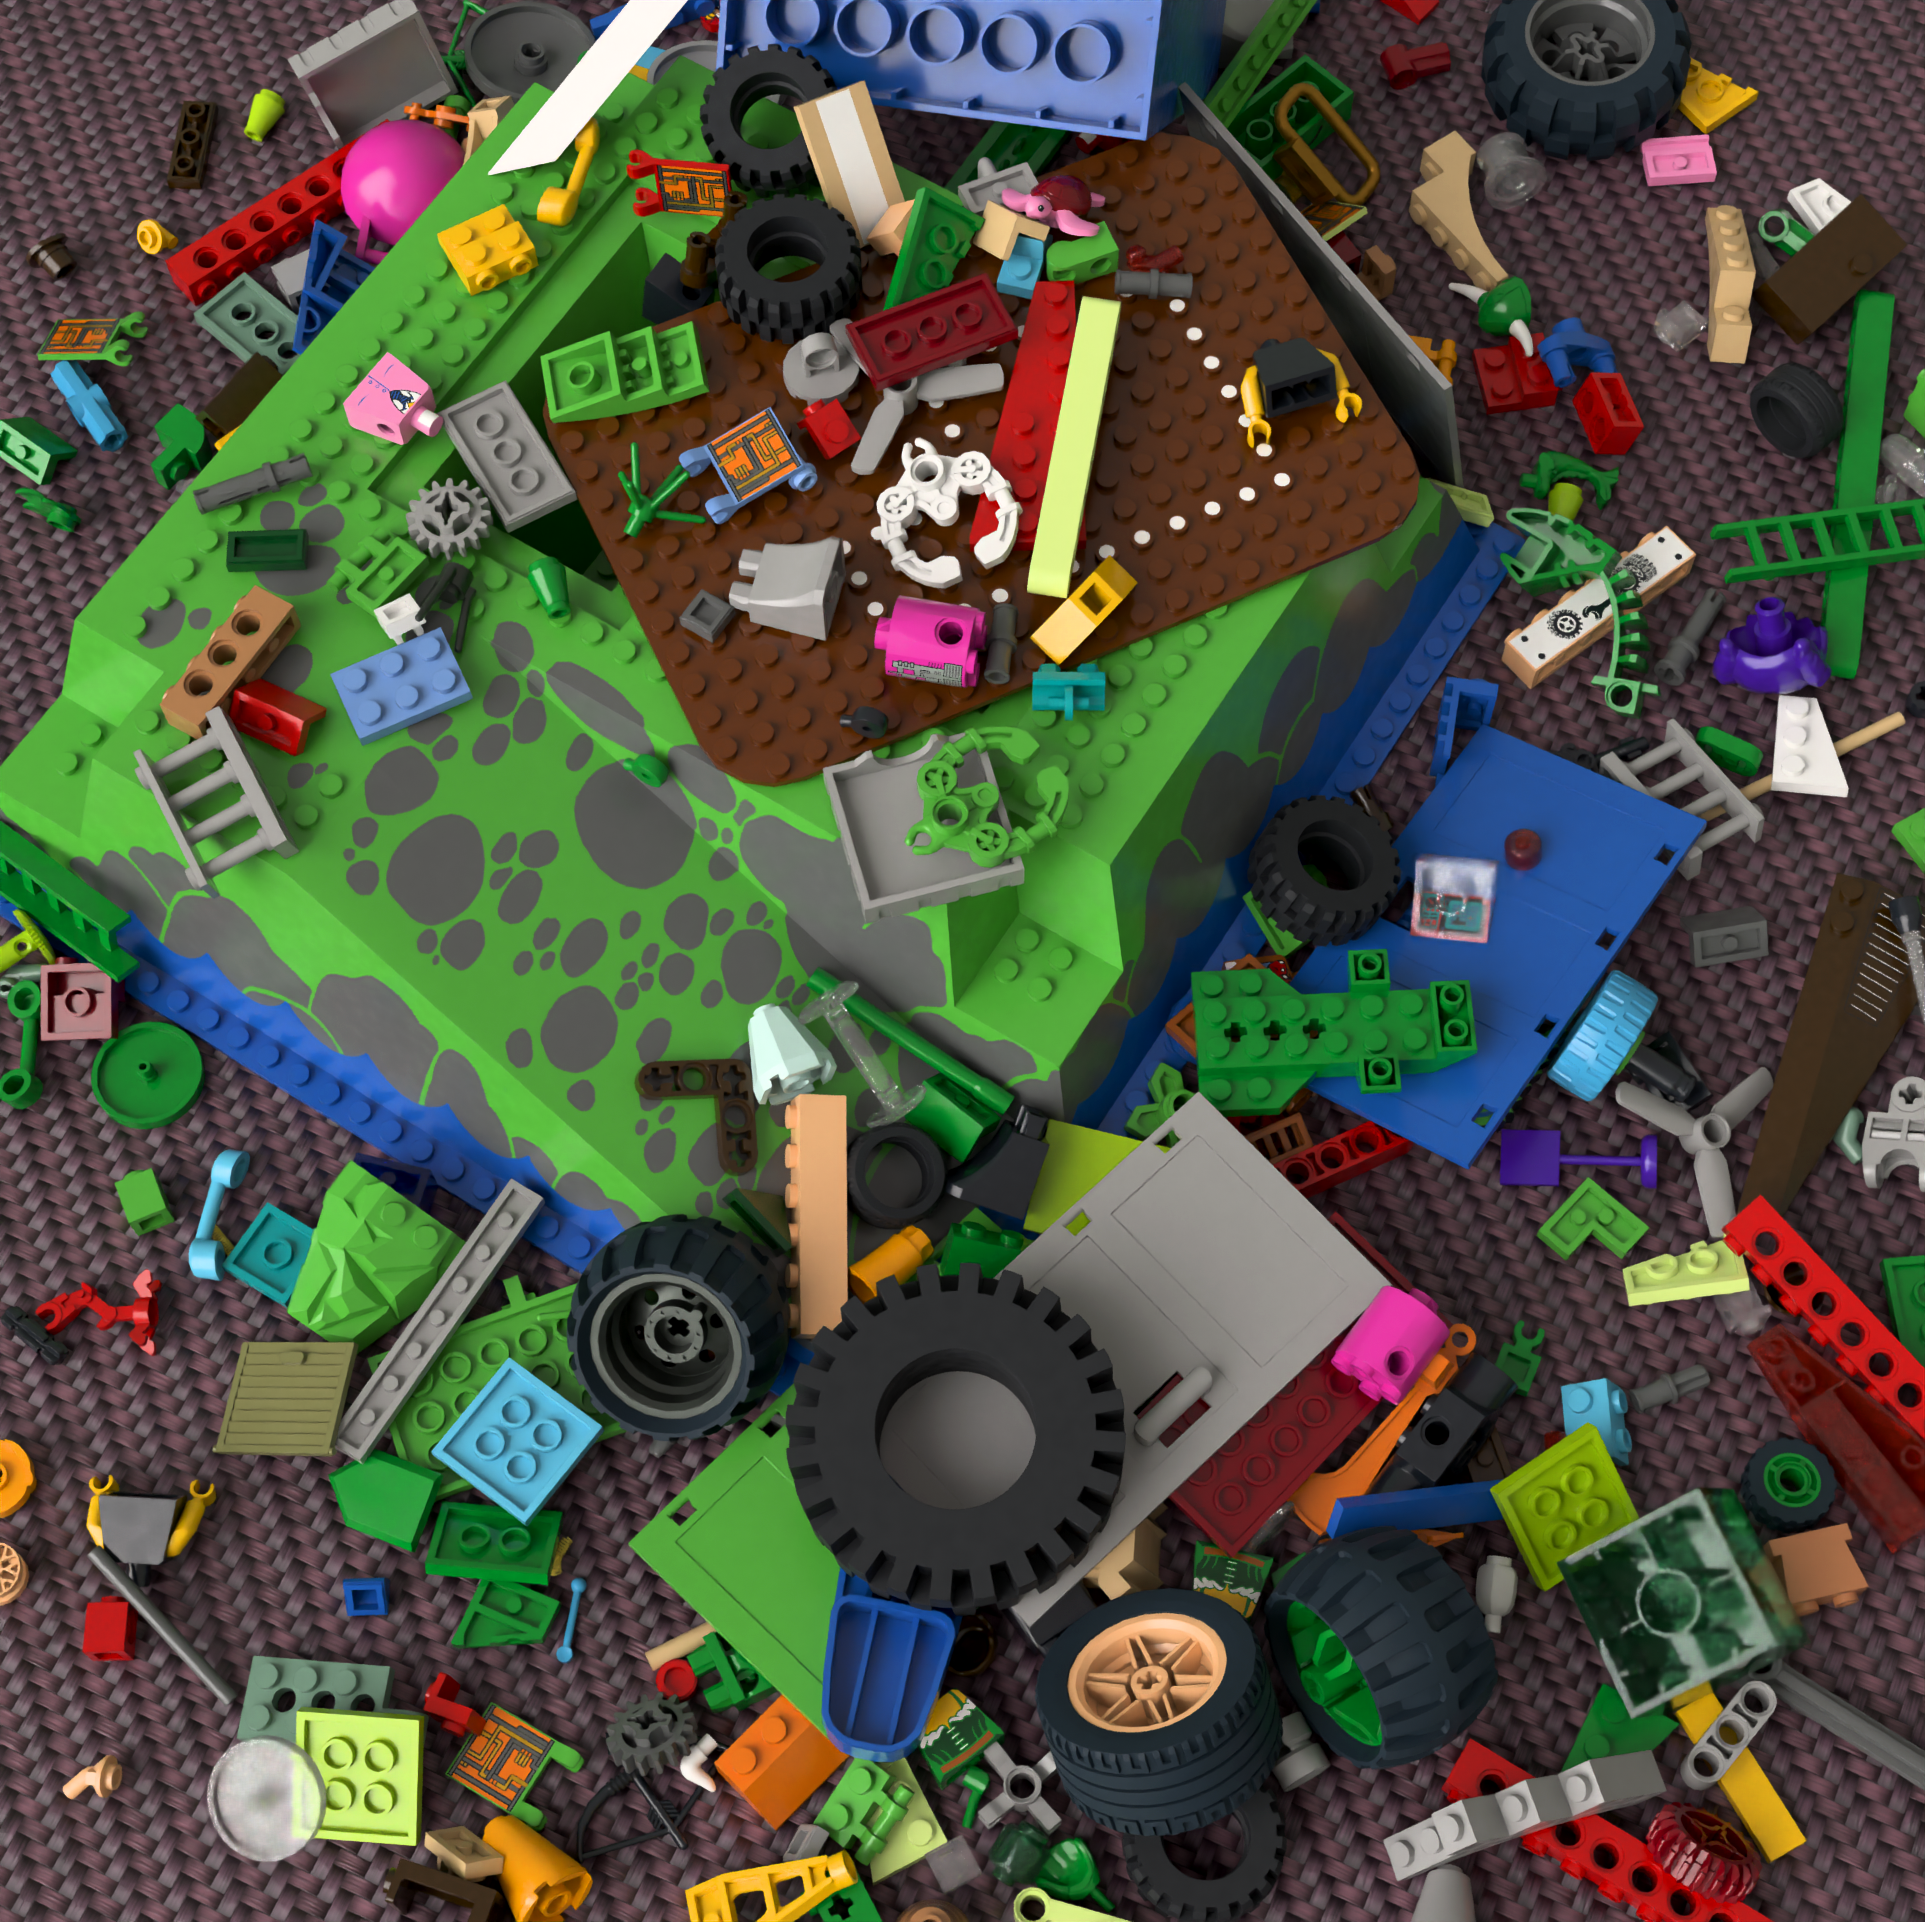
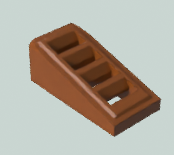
M1300 1112L1243 1134L1258 1151L1255 1140L1261 1139L1268 1156L1266 1159L1272 1165L1314 1146ZM1289 1125L1298 1146L1293 1148L1284 1129ZM1271 1133H1276L1283 1152L1277 1153L1270 1136Z

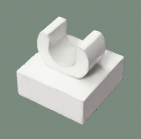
M410 593L374 610L379 624L390 639L393 638L397 645L404 643L402 634L411 629L414 630L417 636L424 634L421 625L426 623L425 617L420 622L415 620L420 607Z

